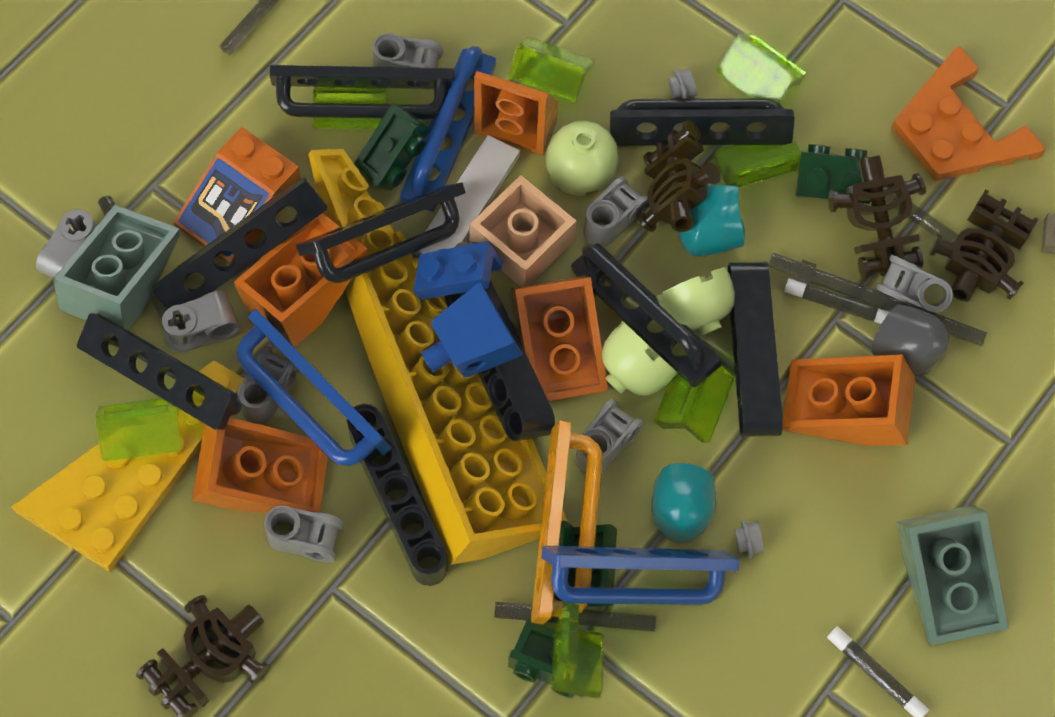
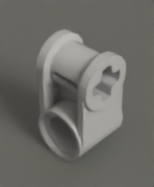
M384 33L379 35L373 43V67L436 68L437 61L443 55V47L429 39H416L393 33ZM384 55H393V56H395V57L386 58V57H383V56H384Z
M624 176L615 179L606 191L587 208L583 230L585 239L590 244L595 245L598 243L602 247L611 244L625 229L638 221L640 213L646 212L650 206L648 196L639 195L627 185L628 180ZM603 221L608 225L601 226L596 224L595 222Z
M76 209L67 212L61 218L56 230L38 255L36 261L38 272L51 278L57 275L96 228L89 213Z
M891 254L889 258L891 265L883 282L878 283L875 289L905 303L910 302L931 312L943 311L950 305L953 293L946 281L923 271V268ZM903 270L902 275H901V277H900V279H899L897 285L895 286V284H896V282H897V280H898V278H899V276H900V273H901V271ZM931 284H939L944 293L941 301L932 305L926 303L924 299L925 289Z
M223 291L211 292L201 298L172 306L165 311L162 317V326L166 332V343L169 348L180 353L189 352L192 349L213 342L229 339L240 330V325L228 295ZM176 315H178L179 320L177 321L175 320ZM183 337L187 338L186 343H184Z
M263 346L255 359L288 392L294 385L300 370L291 361L272 353L270 347ZM247 374L238 389L241 413L248 422L264 424L274 416L279 405ZM254 397L265 398L264 402L254 405L249 403Z
M613 398L601 408L593 422L582 433L596 441L603 452L602 472L608 468L623 449L629 446L644 424L642 419H634L617 406L618 402ZM577 450V466L582 472L586 473L587 456L583 451Z
M277 506L267 513L264 527L268 544L273 549L279 552L304 556L317 562H334L336 554L333 552L338 531L343 529V520L330 514L313 513L288 506ZM279 523H289L294 527L286 535H278L273 531L274 527Z

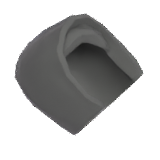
M898 304L887 314L881 323L873 341L872 354L874 356L902 354L915 377L926 375L934 370L944 359L948 349L949 334L946 325L939 318L914 307Z

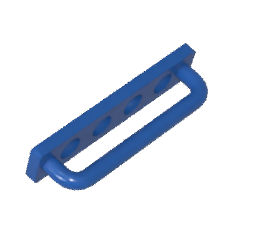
M471 46L469 49L464 48L454 68V82L449 89L439 115L433 118L429 128L431 131L426 137V146L416 156L401 190L400 199L402 202L445 186L475 117L474 89L471 91H465L470 78L474 80L476 71L492 75L496 67V58L483 54L482 49L478 46ZM457 108H460L465 112V116L455 121L453 117ZM445 137L453 142L449 149L440 150ZM432 167L436 168L440 175L435 180L428 181ZM437 205L425 210L433 212L435 211Z
M257 309L248 316L255 326L243 337L238 345L237 357L240 365L332 461L339 465L351 466L364 460L375 448L383 456L392 448ZM265 337L365 436L352 449L344 450L253 357L254 348Z
M543 546L541 556L543 560L553 565L551 582L556 596L564 602L577 604H709L721 593L725 572L739 571L740 558L723 550ZM569 568L709 571L708 584L703 589L571 587L568 584Z

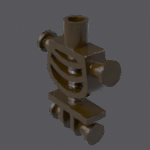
M691 121L683 123V129L679 132L672 131L668 135V142L661 140L657 143L654 152L649 151L643 156L644 162L647 165L644 169L645 174L653 178L654 181L650 185L647 194L651 209L646 214L640 213L638 220L650 232H654L657 229L656 224L660 220L671 225L672 229L677 232L690 230L694 225L692 209L707 198V184L715 185L721 180L720 171L714 163L707 162L700 167L691 161L704 151L703 146L696 142L701 138L700 130Z
M880 156L858 160L862 182L848 186L846 193H837L836 190H830L828 205L830 212H836L837 208H847L848 220L854 227L867 231H877L878 242L854 248L855 254L874 251V259L867 260L865 257L858 259V267L862 279H869L870 274L875 273L886 276L891 265V261L887 257L886 248H890L892 255L923 268L924 259L919 246H915L912 248V251L904 253L902 245L920 241L919 234L894 239L891 230L892 226L899 224L911 214L913 204L910 196L916 193L919 195L926 193V185L922 176L919 173L913 174L912 179L905 182L902 175L885 178ZM895 192L897 197L886 205L885 197ZM858 200L870 201L871 206L861 204ZM900 205L898 215L890 221L888 211ZM861 214L873 215L875 223L865 220Z
M987 189L984 190L967 221L981 229L967 228L961 231L954 243L941 239L942 235L937 234L929 253L932 256L937 253L948 257L945 269L957 275L951 286L953 297L964 302L970 301L977 287L990 294L998 286L1008 294L1006 298L1009 300L1016 294L1024 282L1020 281L1018 283L1007 274L1015 262L1014 253L1007 243L1020 250L1038 221L1036 217L1032 220L1020 213L1022 209L1018 206L1013 212L1004 208L1007 200L1002 198L998 201L988 195L989 191ZM1001 215V216L1007 218L1008 221L1006 222V221H1004L1003 219L999 218L998 216Z
M205 595L197 596L185 605V611L192 613L196 619L186 627L184 633L186 649L191 658L190 662L185 664L184 667H180L162 648L157 654L161 661L169 668L164 674L157 668L158 662L155 659L146 662L136 673L138 679H145L151 686L149 692L153 696H157L160 693L165 696L161 701V705L165 709L171 708L177 717H192L197 711L198 706L195 703L189 704L184 698L189 692L203 707L209 702L206 695L192 681L200 672L208 678L222 683L233 681L242 671L251 677L250 682L253 685H256L264 677L269 665L266 662L260 664L253 659L256 651L247 639L249 635L264 623V620L250 604L231 620L218 607L210 611L206 606L208 599ZM212 626L216 639L210 643L207 629ZM222 626L225 631L222 632L219 627ZM200 635L205 648L196 655L193 644L196 637ZM225 650H228L238 658L229 657L223 653ZM212 661H216L226 668L218 670L209 667V664ZM179 679L181 683L172 690L169 686Z

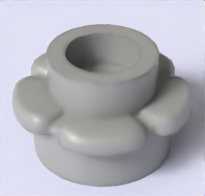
M677 68L674 69V76L668 78L674 99L679 97L681 99H688L697 96L695 82L690 69L687 68L680 71Z
M742 520V528L735 529L739 553L747 551V556L751 559L753 554L764 552L762 535L758 521L746 523L745 520Z

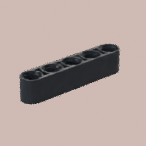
M729 262L728 273L735 291V301L730 312L740 435L741 437L780 436L782 433V406L768 262Z
M490 279L489 288H485L523 355L478 373L509 439L521 441L548 436L555 426V416L552 407ZM466 292L445 295L444 299L447 307Z
M371 404L357 405L354 409L367 422L374 424V429L392 447L385 454L391 458L389 463L378 466L371 462L376 456L382 455L375 448L361 461L362 467L414 578L423 585H437L443 581L448 569L447 554L380 411ZM347 419L350 441L354 447L365 436ZM396 488L407 492L405 497L399 500H393L387 494ZM411 522H417L423 526V529L417 534H408L403 531L404 526ZM428 556L435 557L440 561L438 566L433 569H424L419 565V562Z

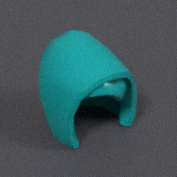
M731 185L707 186V198L692 209L693 227L688 231L679 232L683 248L688 255L696 257L719 254L744 246L745 227L739 212L738 187Z
M686 463L670 464L662 468L656 478L651 501L652 516L655 525L666 538L676 543L692 542L711 523L716 510L715 478L704 468Z

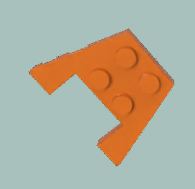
M960 46L952 51L896 117L892 125L893 130L935 181L979 172L983 167L997 164L1002 167L1013 164L1015 160L1024 158L1034 160L1042 157L1046 148L1027 125L995 142L954 93L953 90L976 77L979 68Z

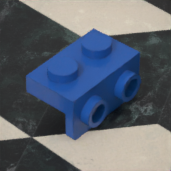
M488 241L420 254L413 292L420 300L467 292L479 282L484 289L489 288L491 271L501 270L503 261Z

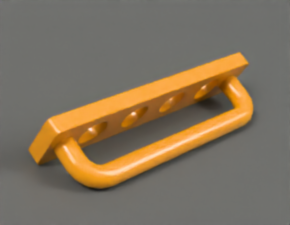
M561 420L552 428L531 615V623L538 624L546 623L551 616L561 618L574 617L580 614L587 606V604L553 600L554 590L551 582L553 565L541 558L543 546H559L569 448L581 450L587 456L579 546H595L603 464L602 451L598 443L591 437L571 433V422ZM576 568L574 587H591L592 568Z

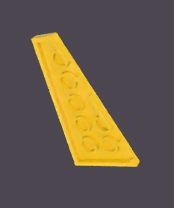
M214 360L198 371L235 392L237 395L239 386L245 379ZM193 391L194 404L199 407L205 397ZM161 398L11 506L16 514L111 572L201 449L203 431L206 424Z

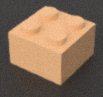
M520 175L469 224L470 243L488 241L503 261L501 271L519 286L530 285L575 241L577 220Z

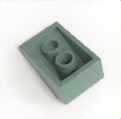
M114 205L53 278L59 310L87 320L90 313L100 314L129 331L147 307L153 294L152 287L159 281L181 234L180 228Z
M971 505L897 521L904 562L930 646L1009 629L987 511Z

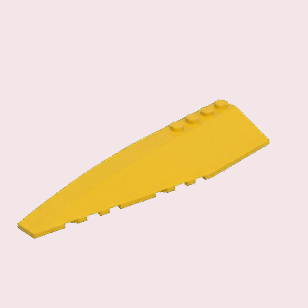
M344 149L310 150L308 156L316 189L327 204V210L323 214L341 227L385 209L381 202H376L366 191L369 187L368 183ZM390 224L355 238L368 248V255L406 240L402 232H395ZM410 254L351 279L345 291L369 362L436 531L446 550L450 565L482 560L540 539L547 471L533 439L512 441L508 438L478 373L470 377H463L453 362L448 363L435 372H432L421 352L440 341L431 323L434 318L448 307L444 296L420 300L413 292L419 258L414 259ZM562 509V519H561V521H565V520H566V521L568 522V520H567V518H566V516H565V513H564V511H563V509Z

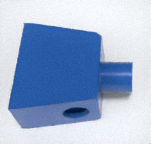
M480 282L433 319L431 324L440 341L421 352L432 372L453 362L463 377H470L523 355L493 301Z

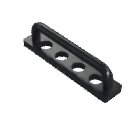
M270 65L269 77L272 86H276L277 104L289 116L382 119L391 104L297 103L291 99V87L434 89V100L431 104H398L417 119L426 120L439 115L449 89L454 82V69Z
M764 98L633 99L623 102L617 110L610 111V134L617 146L657 145L661 140L668 142V135L675 131L673 127L676 124L691 121L700 130L701 138L696 142L701 145H790L793 142L795 118L792 109H784L779 102ZM723 122L730 126L724 132H714L710 129L713 124ZM754 122H761L766 125V128L760 132H751L747 129L749 124ZM642 123H652L656 126V129L652 132L644 133L639 131L637 127Z
M307 178L300 179L178 265L171 273L153 285V294L168 309L213 292L327 210L325 200ZM287 206L293 207L297 211L296 217L288 223L279 222L275 218V215ZM256 228L266 233L265 239L257 245L249 244L244 239L246 235ZM224 251L232 252L235 255V259L231 265L221 267L214 263L213 259ZM193 273L201 274L205 280L200 287L191 289L183 284V281Z
M463 182L441 186L296 244L299 256L313 254L320 274L327 281L341 283L448 239L455 234L459 226L460 217L455 197L466 193ZM441 203L445 216V221L442 225L337 268L332 264L327 249Z
M597 243L595 245L587 244L582 248V255L571 264L573 273L577 277L584 275L591 277L593 292L692 387H697L722 365L720 356L687 325L680 324L660 305L656 296L604 247ZM603 274H606L614 284L603 286L598 281ZM627 297H630L639 307L627 309L622 304ZM654 320L664 330L653 333L647 329V326ZM679 343L688 355L684 357L675 356L672 353L674 346Z
M95 313L88 315L77 342L78 349L215 430H224L230 416L237 415L240 412L241 403L235 392L106 317ZM108 345L119 347L116 355L112 356L110 354ZM137 358L147 363V367L141 373L136 367ZM165 374L176 380L170 390L164 384ZM193 391L205 397L199 407L194 404Z

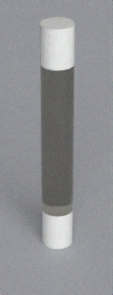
M788 278L784 290L786 293L881 324L890 312Z
M838 626L827 636L837 648L913 717H924L930 709Z

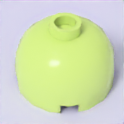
M574 121L561 127L551 137L545 159L552 183L563 192L575 196H586L587 192L598 190L599 193L605 190L614 180L619 163L617 144L610 132L599 124L590 121Z
M725 267L710 271L712 276L708 278L705 276L700 277L699 275L663 291L661 295H657L656 298L660 305L680 324L687 325L692 331L698 329L701 336L722 328L719 320L731 312L735 301L733 283Z
M623 321L605 341L602 350V361L610 372L605 379L621 394L628 389L636 395H651L664 388L678 374Z

